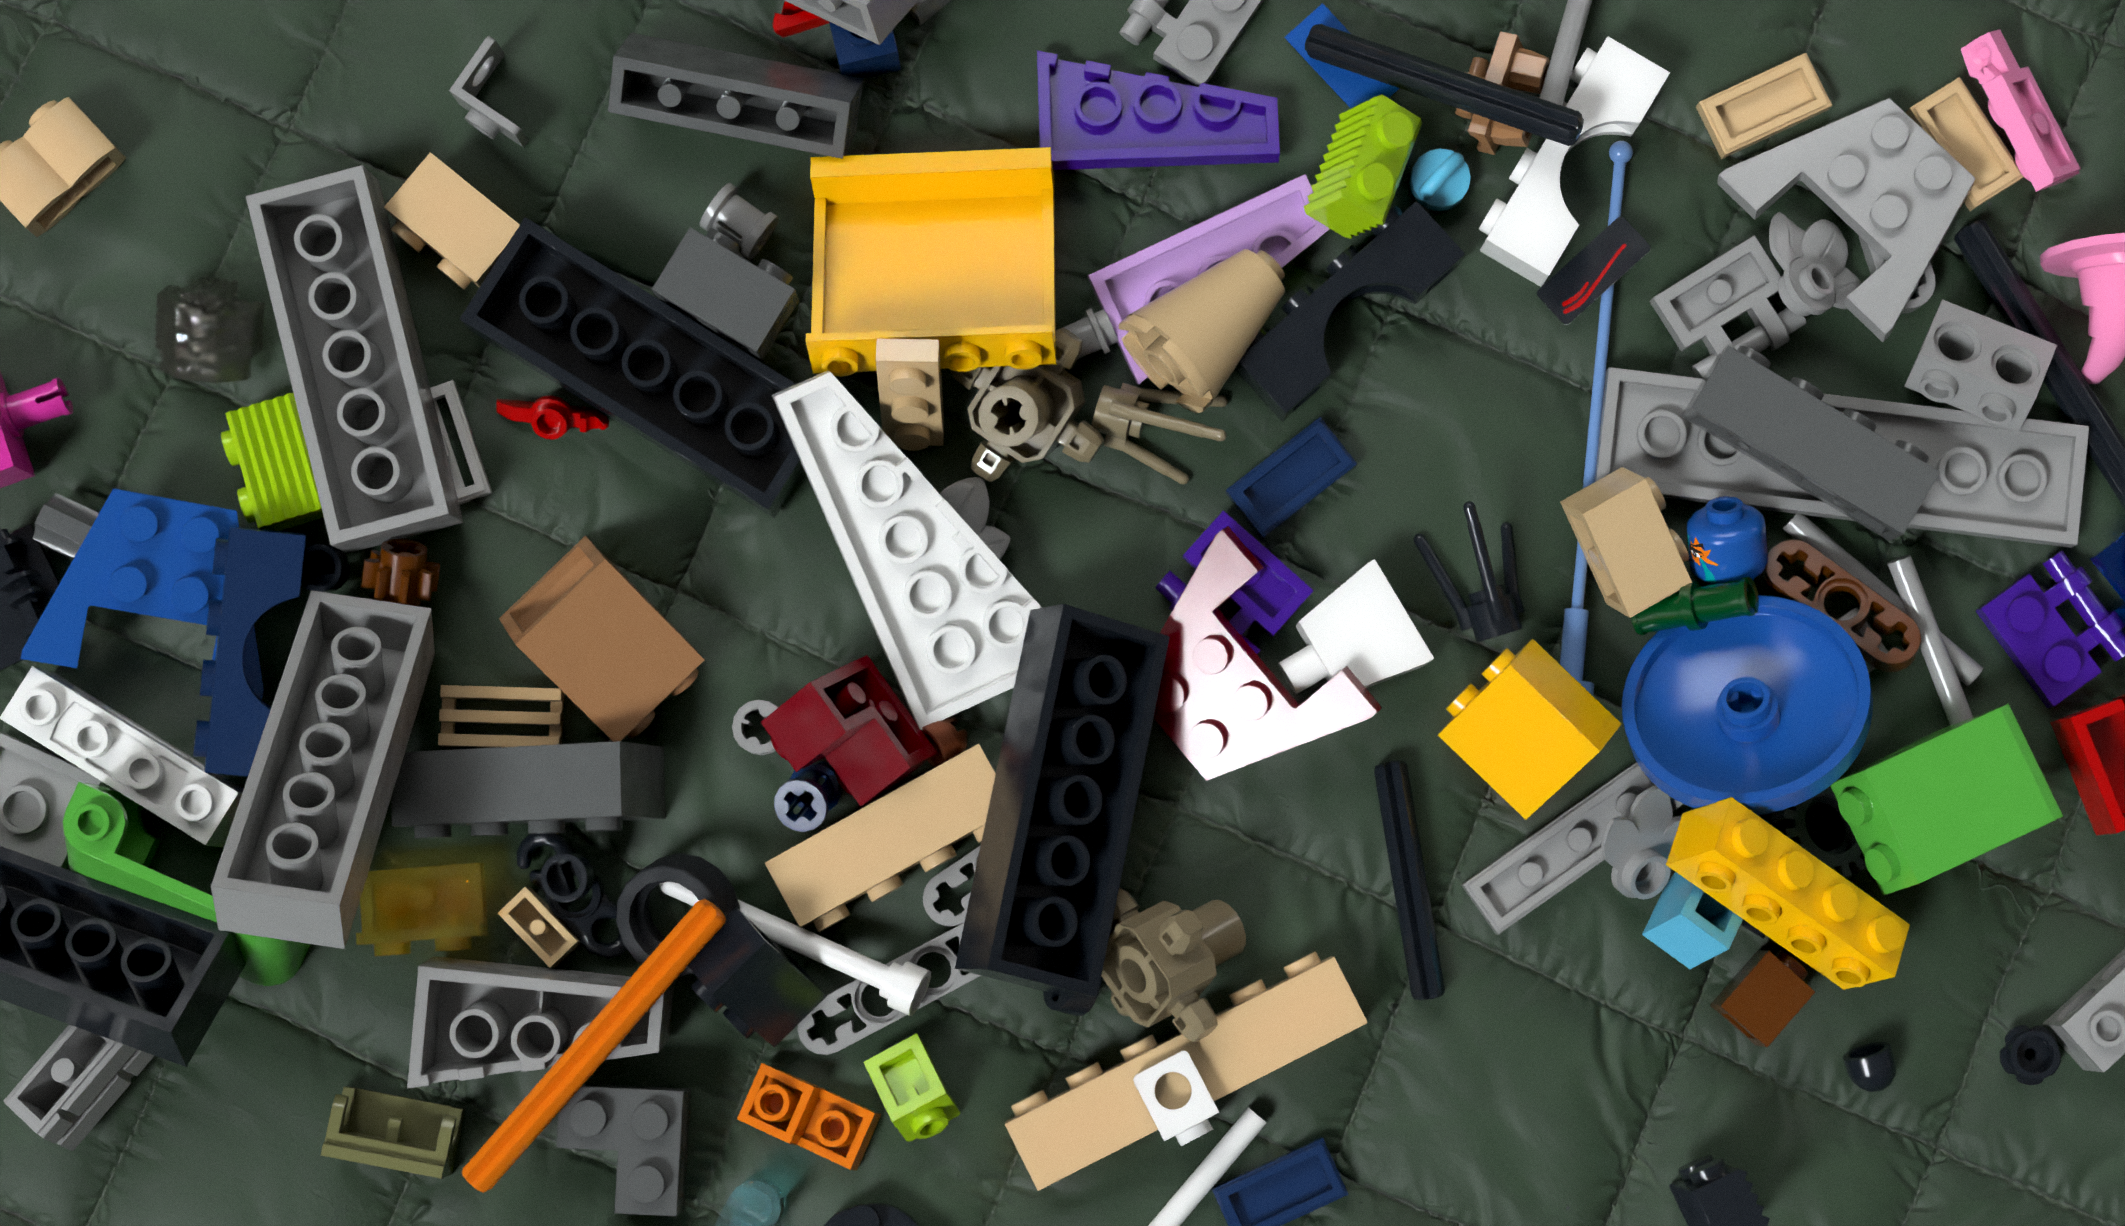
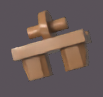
M1500 31L1491 61L1489 62L1480 57H1473L1467 74L1515 90L1541 94L1550 60L1539 53L1524 49L1518 35ZM1456 108V115L1471 119L1468 133L1479 141L1477 145L1479 152L1496 155L1499 144L1527 147L1529 145L1532 133Z

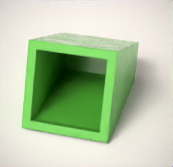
M2009 703L1935 731L1838 779L1830 785L1838 801L1839 811L1844 820L1849 824L1865 857L1867 870L1876 880L1882 895L1920 884L2063 817Z

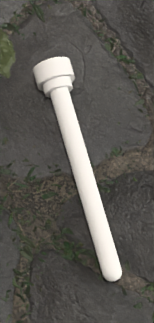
M664 882L659 884L663 893L691 906H694L699 901L692 891L679 883ZM738 900L740 911L777 944L880 989L879 996L888 999V1007L909 1016H913L919 1008L930 983L931 971L909 961L905 962L904 965L893 962L890 966H887Z

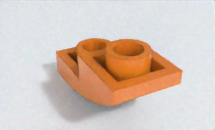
M761 1063L737 1120L786 1143L798 1145L849 1170L857 1171L881 1114L787 1072Z

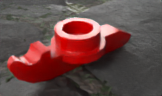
M552 395L542 396L535 400V402L510 399L496 400V411L498 414L511 421L531 423L534 432L544 439H558L567 433L571 427L580 428V432L585 433L591 429L605 430L609 427L607 416L598 410L570 406L563 399Z

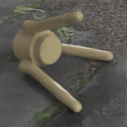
M1122 383L1121 389L1108 385L1103 386L1092 420V426L1100 433L1106 435L1104 446L1123 451L1182 485L1187 484L1189 481V476L1129 440L1128 437L1140 438L1146 423L1216 441H1224L1227 438L1226 432L1222 429L1149 411L1150 404L1145 403L1177 404L1175 401L1182 395L1180 391L1145 389ZM1217 395L1210 406L1225 407L1228 404V399L1223 395Z

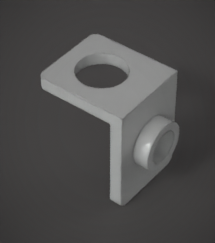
M487 36L449 92L460 106L469 111L464 119L474 128L491 139H494L501 132L524 148L529 140L522 129L475 98L505 54L498 42L492 37Z

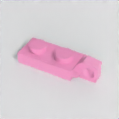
M2001 30L1988 32L1961 48L1969 75L1979 80V84H1982L1989 98L1988 109L1993 120L2005 130L2016 151L2015 162L2020 173L2032 183L2036 192L2063 183L2078 175L2081 168L2029 67L2020 69Z

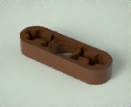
M1786 540L1771 549L1768 554V564L1765 568V581L1773 594L1780 598L1806 604L1832 618L1825 610V599L1834 592H1848L1858 600L1859 612L1849 620L1832 619L1851 636L1860 649L1864 660L1876 669L1884 672H1898L1913 663L1918 653L1921 635L1917 624L1911 617L1806 542ZM1797 559L1805 563L1803 575L1815 585L1818 584L1821 575L1829 578L1819 586L1814 601L1806 598L1810 593L1811 587L1806 581L1798 576H1793L1788 582L1781 578L1783 568L1780 564L1781 561L1790 565ZM1871 610L1878 614L1874 618L1873 627L1888 636L1893 634L1895 630L1902 632L1904 636L1901 645L1905 651L1902 652L1897 648H1893L1887 654L1879 649L1882 638L1868 626L1863 637L1855 634L1864 626Z

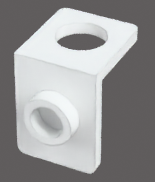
M1181 1051L1134 1076V1084L1154 1120L1163 1141L1175 1136L1180 1146H1183L1213 1130L1208 1118L1219 1113L1188 1052ZM1169 1072H1177L1184 1075L1191 1085V1097L1188 1103L1179 1109H1167L1155 1097L1157 1080Z

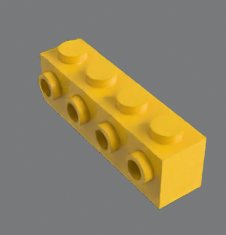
M1733 797L1682 814L1666 862L1669 868L1843 990L1863 987L1869 983L1895 977L1909 931V923Z

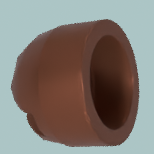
M950 716L944 720L922 727V732L938 752L928 760L934 767L961 754L966 749V729L957 732L954 726L958 723V720L955 717Z

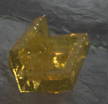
M484 863L369 871L360 898L362 932L356 933V945H373L374 956L411 954V942L428 940L435 941V952L472 949V937L488 936Z

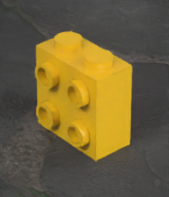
M1531 639L1516 655L1508 648L1504 649L1481 673L1488 682L1480 690L1470 683L1446 707V710L1453 718L1438 734L1453 751L1525 820L1592 760L1622 724L1534 639Z

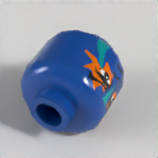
M1717 497L1710 500L1705 507L1696 511L1688 520L1686 527L1690 569L1697 578L1706 582L1707 585L1740 580L1748 576L1754 580L1766 568L1768 564L1765 518L1756 508L1744 504L1736 497Z

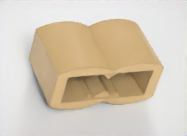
M69 97L64 98L60 102L52 100L45 103L31 116L29 120L31 127L23 137L14 142L7 140L0 143V201L36 237L48 231L64 218L83 196L97 188L126 159L119 149Z

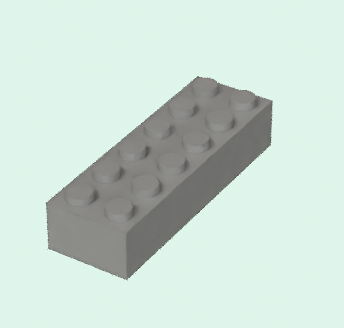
M363 165L246 196L330 545L346 553H351L381 545L389 539H404L464 523L387 211L384 208L385 203L379 180Z
M311 590L211 884L218 930L345 949L435 656L431 608Z

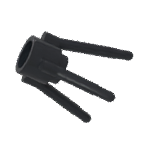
M1467 501L1463 508L1484 590L1468 594L1472 606H1467L1425 536L1421 533L1414 536V543L1453 607L1461 631L1473 628L1476 641L1480 642L1523 629L1519 613H1523L1525 610L1519 594L1512 525L1504 522L1500 528L1504 588L1503 584L1497 586L1476 506L1473 502Z

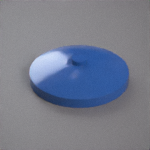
M1758 595L1759 609L1758 613H1755L1754 616L1748 617L1746 615L1708 622L1705 629L1695 631L1689 630L1686 626L1658 631L1646 643L1632 664L1626 678L1622 697V717L1629 746L1635 760L1649 780L1673 799L1695 809L1733 797L1756 815L1777 812L1796 806L1813 798L1837 781L1857 758L1866 741L1873 714V697L1869 673L1860 649L1851 636L1832 618L1800 602L1780 597Z

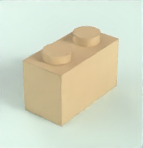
M431 152L384 206L397 221L391 228V231L418 253L427 245L443 259L436 267L464 290L471 282L480 288L520 224Z
M1621 467L1560 501L1604 600L1610 607L1631 618L1679 591L1681 587L1692 583L1684 565V562L1689 560L1688 551L1679 535L1673 529H1668L1661 513L1666 508L1665 499L1656 483L1650 477H1642Z

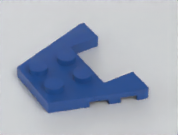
M113 488L23 647L21 659L77 668L89 606L207 625L209 599L222 600L224 575L212 574L216 538L228 539L229 526L239 527L237 511ZM253 624L246 637L242 662L247 682L255 694L262 699L264 689ZM218 636L215 639L212 660H215Z

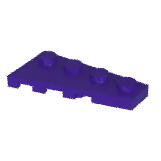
M1037 50L1040 148L1051 147L1053 170L1279 163L1280 144L1276 97L1201 83L1199 87L1169 81V76L1146 72L1145 76L1111 70V65L1086 60L1084 65L1059 60L1058 54Z

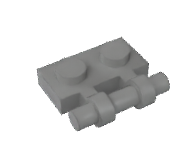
M1133 0L1127 9L1130 17L1119 33L1124 39L1137 46L1149 29L1163 37L1164 39L1153 54V59L1193 86L1199 87L1201 83L1208 84L1264 0H1189L1177 19L1164 11V7L1169 0Z
M1755 235L1654 296L1649 301L1681 352L1700 340L1704 342L1710 355L1692 366L1696 378L1704 379L1717 355L1728 345L1738 350L1739 346H1746L1759 353L1766 348L1775 351L1789 342V334L1806 324L1805 317L1796 315L1788 308L1777 314L1768 301V298L1779 292L1778 281L1781 276ZM1748 312L1755 328L1731 342L1722 327Z

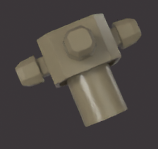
M1063 327L1056 331V364L1039 365L1032 369L998 366L978 367L967 372L950 370L954 379L968 390L974 387L979 389L967 408L972 430L988 440H983L972 458L971 469L976 474L992 482L1005 473L1014 461L1012 457L1021 463L1040 460L1052 453L1059 443L1064 446L1062 452L1075 460L1088 463L1093 460L1103 445L1104 439L1100 432L1085 420L1080 424L1074 420L1086 401L1081 380L1065 371V368L1070 370L1074 367L1082 351L1083 340ZM1015 400L1023 405L1019 412L1015 406Z
M1119 887L1111 930L1113 931L1109 935L1101 975L1112 991L1111 1003L1120 1015L1130 1016L1133 1022L1146 1027H1150L1173 1015L1175 1017L1172 1021L1173 1024L1186 1038L1193 1042L1203 1039L1213 1032L1218 1023L1216 1015L1207 999H1200L1199 996L1217 975L1216 966L1243 952L1246 945V933L1242 921L1234 909L1222 900H1211L1192 911L1181 910L1176 904L1162 901L1139 913L1138 909L1140 906L1127 891Z

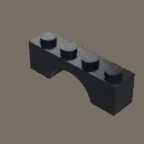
M1417 201L1404 213L1398 206L1393 207L1388 212L1384 225L1378 224L1377 228L1372 227L1371 231L1376 237L1361 251H1358L1351 245L1336 257L1326 268L1332 276L1317 290L1314 291L1307 284L1293 295L1281 308L1287 316L1271 330L1263 325L1236 366L1235 370L1282 422L1327 383L1331 372L1324 352V331L1328 321L1339 308L1355 298L1370 294L1392 295L1416 304L1460 265L1465 253Z

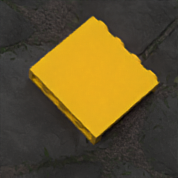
M1051 147L844 156L843 159L831 156L811 157L810 179L815 204L811 333H806V345L813 374L823 373L828 370L834 376L842 377L849 376L855 372L877 371V338L939 340L941 369L948 368L958 372L972 371L978 367L1010 366L1015 369H1032L1039 365L1056 364L1055 198Z

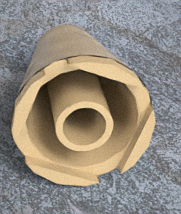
M1243 249L1129 314L1119 323L1118 329L1129 331L1121 340L1135 363L1160 390L1169 383L1182 393L1175 401L1177 404L1193 413L1204 412L1212 404L1284 295L1285 289L1281 282L1285 277L1284 272L1277 261L1268 253L1260 250L1256 254L1248 249Z

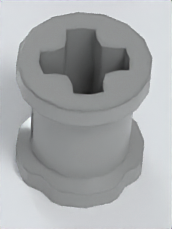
M729 182L717 193L705 210L700 221V227L706 231H709L710 228L715 229L740 245L742 248L741 254L748 260H751L770 238L779 219L772 212L764 214L737 195L738 187Z

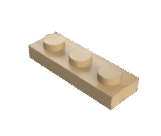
M877 338L876 370L882 430L901 449L915 451L925 449L929 445L944 446V411L939 340Z

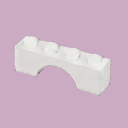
M1609 36L1598 53L1587 47L1570 77L1572 81L1579 85L1569 102L1566 103L1564 101L1562 105L1577 110L1582 114L1584 125L1577 142L1574 145L1567 146L1546 139L1538 154L1529 148L1525 150L1509 177L1511 181L1518 184L1517 189L1508 204L1497 198L1479 227L1480 231L1488 235L1480 252L1541 287L1579 226L1569 212L1561 193L1560 171L1564 156L1582 141L1595 136L1621 135L1631 137L1670 72Z

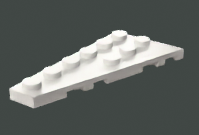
M827 370L773 394L772 397L919 729L922 730V727L944 720L1014 688L1029 613L1032 609L1042 608L1040 604L1008 571L1006 566L937 492L917 467L901 452L830 371Z

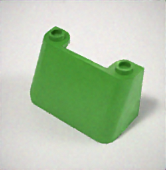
M78 782L65 810L63 819L70 871L217 922L212 895L148 868L161 840L149 834L144 827L140 812L143 806L112 787ZM234 933L246 962L239 977L263 986L284 984L293 978L300 969L311 944Z

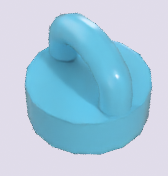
M1439 148L1430 150L1418 158L1412 168L1409 184L1411 193L1419 204L1430 210L1443 211L1453 208L1462 201L1469 189L1471 176L1469 167L1464 161L1462 154Z

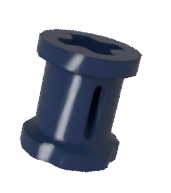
M817 761L798 772L794 770L791 778L781 785L774 797V809L777 817L785 826L795 831L806 832L814 830L822 824L828 812L838 804L843 795V789L837 781L833 767L825 761ZM820 777H823L825 782L820 786L816 782ZM805 790L813 795V801L805 796ZM797 805L802 808L798 814H794L793 809Z

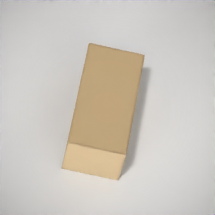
M525 886L498 912L504 921L549 968H556L581 944L531 887Z

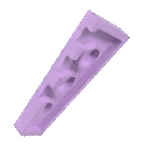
M1306 174L1087 276L1101 308L1104 309L1118 338L1117 343L1136 384H1140L1147 376L1135 363L1121 340L1129 331L1118 329L1119 323L1129 314L1243 249H1248L1256 254L1262 250L1272 256L1282 268L1330 229L1305 213L1303 206L1309 204L1307 196L1313 193Z

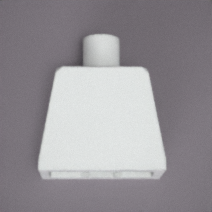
M1374 559L1362 567L1297 623L1296 628L1306 647L1282 660L1278 665L1295 694H1298L1324 678L1329 681L1346 666H1348L1364 687L1368 688L1419 669L1431 662L1434 657Z

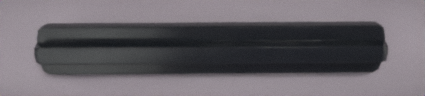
M1401 760L1384 762L1375 766L1374 775L1411 996L1414 1000L1419 1001L1435 999L1444 995L1445 986L1408 766L1405 761Z

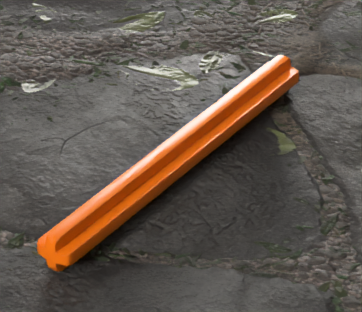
M707 899L699 900L694 904L465 1165L462 1175L472 1187L482 1193L494 1187L725 924L726 917L715 904Z

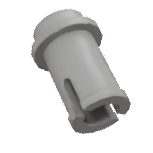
M1092 308L1086 310L1087 317L1063 327L1083 340L1082 351L1078 359L1100 349H1103L1106 354L1110 352L1109 346L1118 342L1116 333L1104 309L1096 313L1093 312Z

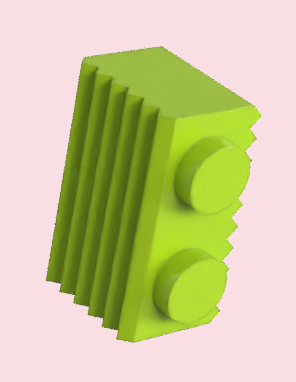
M1383 94L1339 114L1341 122L1335 124L1337 132L1331 135L1333 142L1327 145L1329 152L1323 155L1325 163L1319 165L1321 173L1315 175L1317 183L1311 185L1313 193L1307 196L1309 204L1303 206L1308 216L1345 238L1352 239L1353 235L1359 236V233H1365L1366 230L1371 231L1372 227L1377 228L1378 224L1384 225L1422 125L1421 118Z
M288 393L284 396L275 397L272 400H264L261 403L225 413L230 430L221 432V439L230 464L232 466L240 464L246 487L239 488L237 494L246 521L248 523L256 521L258 529L281 531L324 518L294 393Z

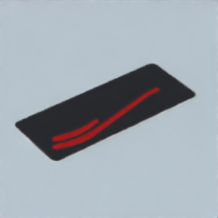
M1618 217L1537 291V296L1564 325H1568L1651 250V246L1624 217Z

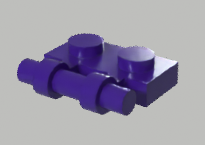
M1222 511L1185 552L1182 558L1193 568L1197 569L1215 535L1229 526L1264 567L1229 598L1240 608L1229 622L1254 652L1258 654L1261 650L1243 635L1245 631L1255 622L1273 637L1314 590L1226 512ZM1170 570L1157 584L1155 589L1172 603L1169 610L1173 611L1187 585Z
M2063 550L2042 563L2056 582L2045 591H2042L2032 576L2027 574L1975 610L2047 708L2054 707L2102 672L2088 653L2095 646L2101 643L2114 662L2125 656V634L2121 630L2125 623L2115 610L2110 612L2106 610L2089 587L2093 580L2082 566L2075 568ZM2067 599L2088 625L2087 628L2077 635L2072 632L2055 609V607Z

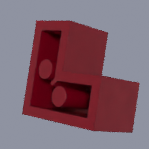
M868 655L809 682L761 721V724L771 736L772 745L776 752L787 760L796 772L826 758L835 770L840 786L847 793L853 795L860 807L888 792L938 753L922 730L919 729L915 720Z

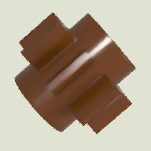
M389 539L381 544V551L372 550L370 559H364L361 587L375 589V600L420 607L421 600L430 601L431 593L437 591L440 563L426 562L427 548L419 542L408 539Z

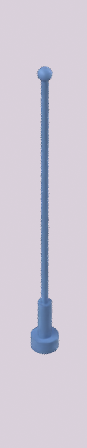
M1616 141L1609 149V157L1614 162L1608 226L1618 217H1621L1625 167L1633 155V149L1626 141ZM1614 284L1601 295L1583 488L1595 482ZM1577 541L1571 608H1566L1564 613L1560 665L1593 696L1594 683L1583 681L1589 611L1583 609L1588 562Z

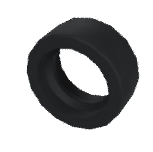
M677 853L657 859L626 882L617 901L616 924L624 946L638 963L643 964L665 939L654 925L649 910L650 893L660 883H679L692 891L698 900L707 899L715 904L725 917L735 907L740 910L733 885L718 867L700 856ZM687 966L678 977L693 974V972Z

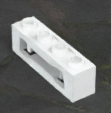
M31 667L1 714V720L204 845L224 847L244 790L242 787L221 774L205 773L203 763L58 674L38 667Z

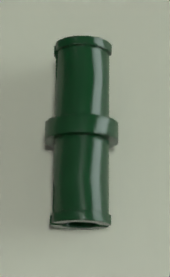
M1749 576L1743 577L1740 580L1701 586L1700 583L1695 581L1681 587L1679 591L1631 617V622L1634 630L1639 635L1686 626L1691 631L1701 630L1707 627L1708 622L1746 615L1748 617L1754 616L1755 613H1758L1759 609L1758 592L1755 583Z

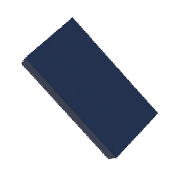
M1319 417L1230 486L1225 493L1260 538L1263 539L1355 468L1357 462L1322 418Z
M1322 1137L1212 1188L1228 1226H1282L1349 1195Z

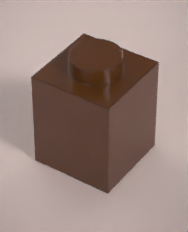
M1779 950L1774 956L1770 951H1757L1710 1006L1755 1046L1768 1047L1814 995L1815 991L1803 981L1809 973L1789 954Z

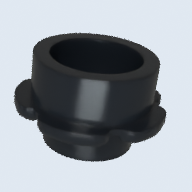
M2019 1025L2012 1028L2004 1038L2006 1045L2000 1050L1999 1054L2000 1063L2006 1073L2016 1076L2018 1082L2026 1085L2040 1084L2044 1078L2053 1075L2057 1071L2061 1061V1054L2055 1036L2048 1029L2038 1025L2033 1028ZM2029 1048L2035 1052V1057L2032 1060H2027L2024 1055L2025 1051Z

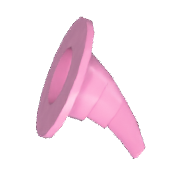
M2125 233L2097 235L2071 240L2050 247L2040 255V265L2045 272L2058 276L2078 278L2082 305L2089 306L2088 335L2092 337L2081 371L2088 384H2099L2118 368L2125 358Z

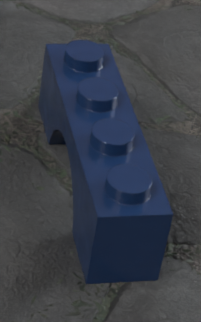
M229 526L228 539L216 538L212 574L224 575L222 600L209 599L206 635L218 636L215 660L203 659L199 696L211 697L209 721L197 720L193 750L194 757H205V773L237 776L249 775L271 706L255 694L246 680L242 662L243 648L250 629L264 612L281 602L299 597L306 538L303 533Z

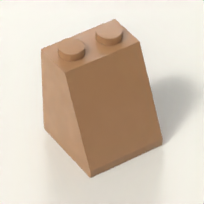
M586 535L499 618L515 645L613 742L621 741L626 736L633 738L646 729L655 716L653 710L670 693L676 696L686 690L699 674L697 667L704 661V658Z

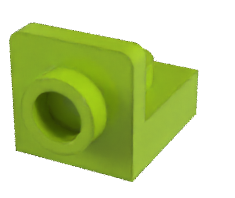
M917 1033L863 1062L892 1123L907 1142L917 1138L926 1139L937 1135L947 1127L950 1120L960 1115L956 1102L948 1093L924 1042Z

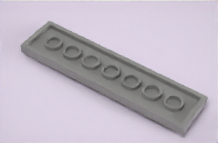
M1612 367L1606 370L1595 482L1623 467L1642 477H1650L1656 483L1664 498L1708 503L1717 497L1730 496L1736 497L1744 504L1760 510L1793 514L1801 513L1809 516L1855 521L1681 417L1701 384L1702 378ZM1824 394L1821 401L1841 413L1844 409H1851L1861 413L1876 424L1877 427L1874 431L1876 434L1893 444L1897 440H1902L1918 447L1929 456L1927 464L1940 471V474L1907 528L2068 548L2078 545L2089 426L2026 418L2018 433L2003 426L1989 424L1979 416L1962 410Z

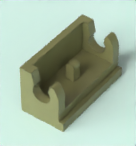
M344 1086L342 1095H335L325 1142L323 1143L320 1156L442 1179L453 1173L465 1108Z

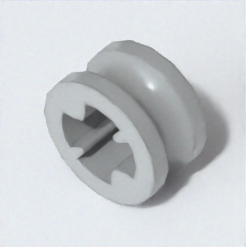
M754 700L747 702L739 708L733 718L732 730L734 738L740 747L751 754L762 756L776 751L771 740L766 744H762L756 737L747 739L744 732V725H752L747 720L751 714L759 711L766 718L778 708L776 705L769 701Z

